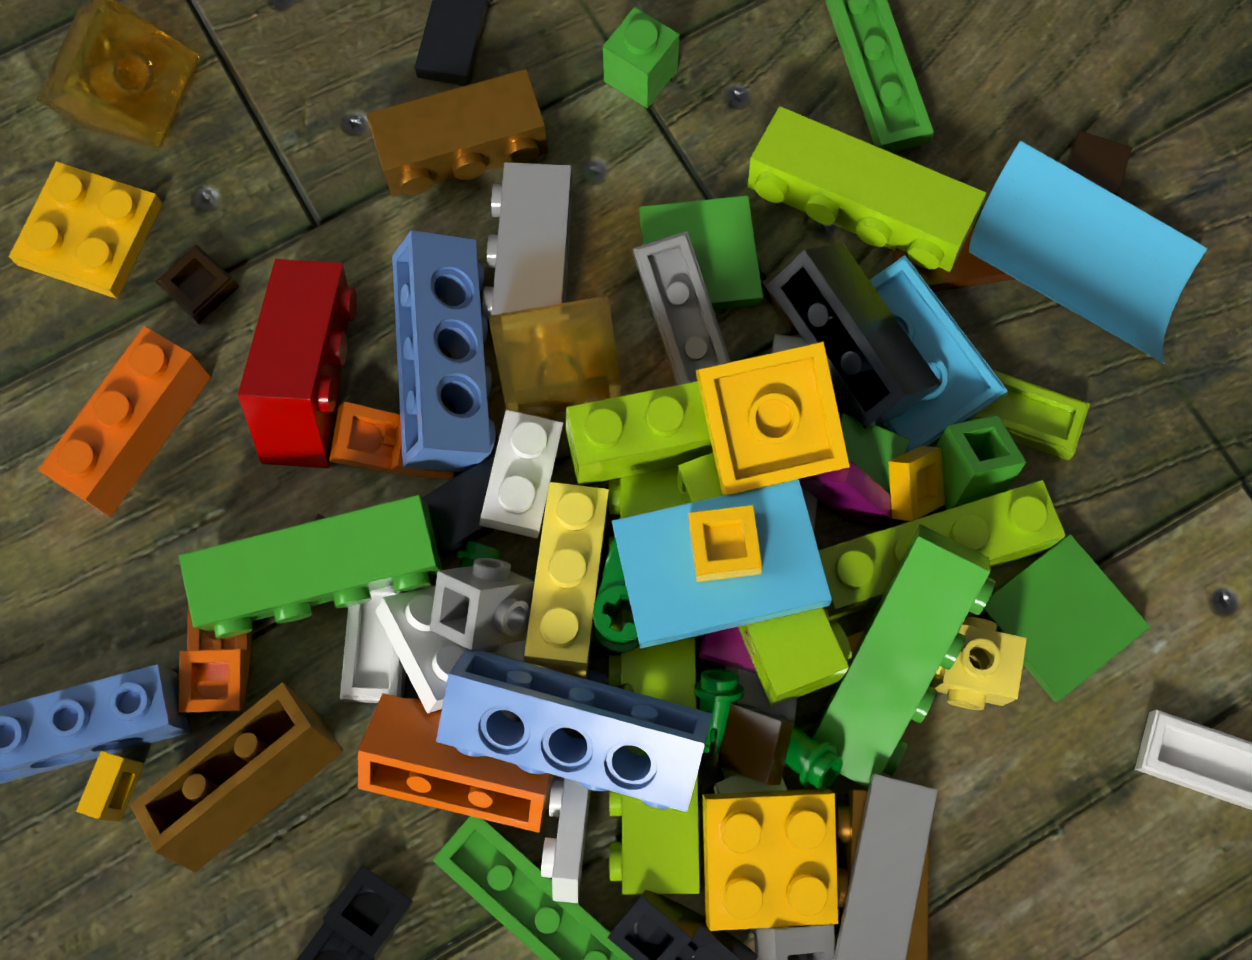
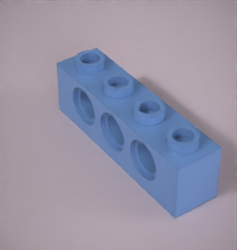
M411 230L392 255L403 468L465 472L481 463L491 454L496 436L494 422L488 416L487 397L491 389L492 376L491 370L488 366H485L483 344L485 343L488 331L487 317L481 313L480 292L484 282V268L482 263L477 262L476 240ZM437 295L442 297L448 303V305L439 300ZM439 346L445 348L451 354L452 358H449L446 355H444L441 352ZM441 399L450 402L455 408L456 413L449 411Z
M466 648L448 674L436 742L456 747L459 752L468 756H488L517 764L519 768L529 773H549L574 780L583 787L593 791L610 790L641 799L645 804L654 808H674L687 812L712 713L485 651H471ZM501 710L513 712L522 722L510 720ZM563 728L577 730L584 736V739L569 736ZM624 746H637L648 755L639 756L632 754Z
M156 664L0 706V784L98 758L100 751L117 753L190 733L191 727L188 713H178L179 674Z

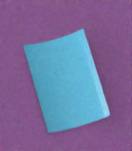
M1021 140L1002 170L981 211L969 246L971 254L1164 364L1163 343L1170 317L1188 279L1208 249Z

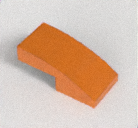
M345 401L338 407L329 462L401 475L437 479L453 478L454 471L403 468L400 414Z
M188 605L187 651H180L178 713L243 711L249 676L252 631L238 636L217 639L214 631L210 632L193 627Z

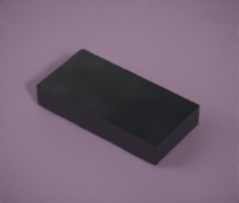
M432 0L414 67L417 78L463 86L470 84L491 0Z

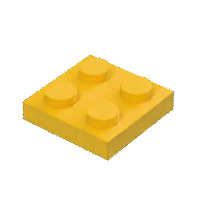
M56 161L8 257L17 266L118 299L163 203L155 193Z
M824 342L695 370L722 494L731 495L850 467Z
M808 789L702 794L706 925L710 931L838 924L834 792L830 789L823 791Z

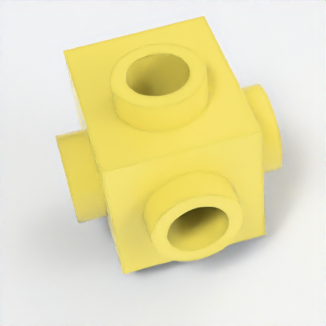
M966 617L958 633L966 636L964 645L950 670L939 666L933 677L931 687L936 689V692L948 694V704L972 710H984L985 703L1004 706L1017 700L1027 638L997 632V624L992 621Z

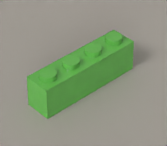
M420 495L178 555L192 625L194 628L210 632L214 631L217 639L248 633L253 630L251 621L271 616L275 617L276 623H287L307 618L312 615L311 606L334 601L335 608H346L363 604L372 600L370 591L394 586L395 593L422 589L431 585L429 576L436 575L438 571L443 570L428 504Z
M919 525L853 651L852 658L847 663L849 669L842 680L837 682L810 734V737L820 744L830 742L837 748V755L843 760V766L840 771L841 775L868 788L871 775H881L884 772L892 776L895 773L908 746V742L901 739L910 720L919 724L923 721L937 691L929 686L939 666L947 670L951 669L964 645L966 636L958 633L968 612L979 615L993 592L996 581L988 578L990 574L989 557L928 527Z

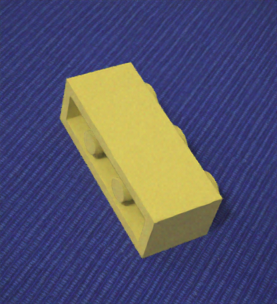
M549 482L524 652L525 663L584 679L587 678L594 621L593 608L598 590L609 489Z

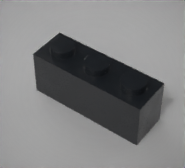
M843 242L804 249L767 285L805 343L810 345L824 342L831 380L864 429L901 416L941 384Z

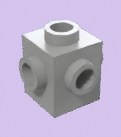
M493 558L475 559L474 565L469 567L440 570L437 572L430 630L471 651L494 652L499 649V645L525 640L534 581L511 572V565L509 563Z

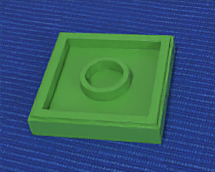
M748 196L638 207L642 245L686 231L688 232L713 310L762 305L763 294ZM650 307V314H651V317H653V313H652V310H651V307Z
M1071 534L994 593L980 613L986 620L997 624V632L1027 638L1023 665L1054 703L1063 699L1151 628Z

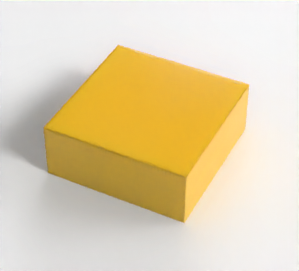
M920 446L888 461L892 519L913 521L945 505L942 448Z
M753 505L688 513L696 582L761 575L762 562Z
M100 751L76 812L99 820L121 822L144 763L122 755Z

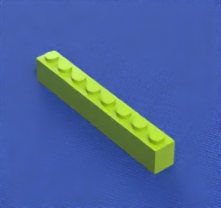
M678 466L609 480V514H620L621 519L684 505V500L677 486ZM609 536V551L615 536ZM620 608L617 616L611 617V628L616 631H622L626 623H632L630 622L631 611ZM695 636L641 649L638 646L635 650L621 653V655H609V686L616 687L629 683L635 693L696 709V695L694 694V685L696 684ZM624 746L632 754L639 756L648 755L637 746ZM698 773L687 812L674 808H654L645 804L641 799L609 790L610 816H622V842H610V881H622V894H643L645 890L656 894H700Z

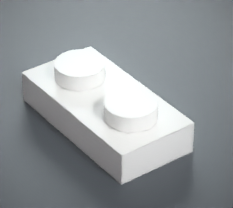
M510 410L505 411L480 517V526L538 538L563 422Z
M435 586L383 597L375 610L427 713L442 709L448 674L466 649L430 630Z
M553 778L549 816L559 817L557 838L545 837L541 877L552 878L553 901L578 903L591 790L583 787L579 782L567 778Z

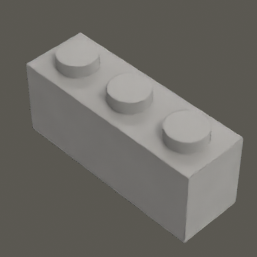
M504 162L502 184L493 183L491 211L492 217H499L498 235L489 234L487 266L488 268H495L494 287H484L482 314L486 315L487 321L492 322L497 341L563 344L574 193L571 165Z

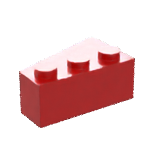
M289 259L274 260L238 391V398L261 464L329 469L342 366L347 355L346 335L348 321H354L357 311V292L355 287H348L343 263Z

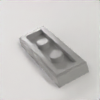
M686 231L633 248L632 253L676 385L698 381L695 370L731 362L688 232Z
M877 774L871 775L834 960H906L937 789Z

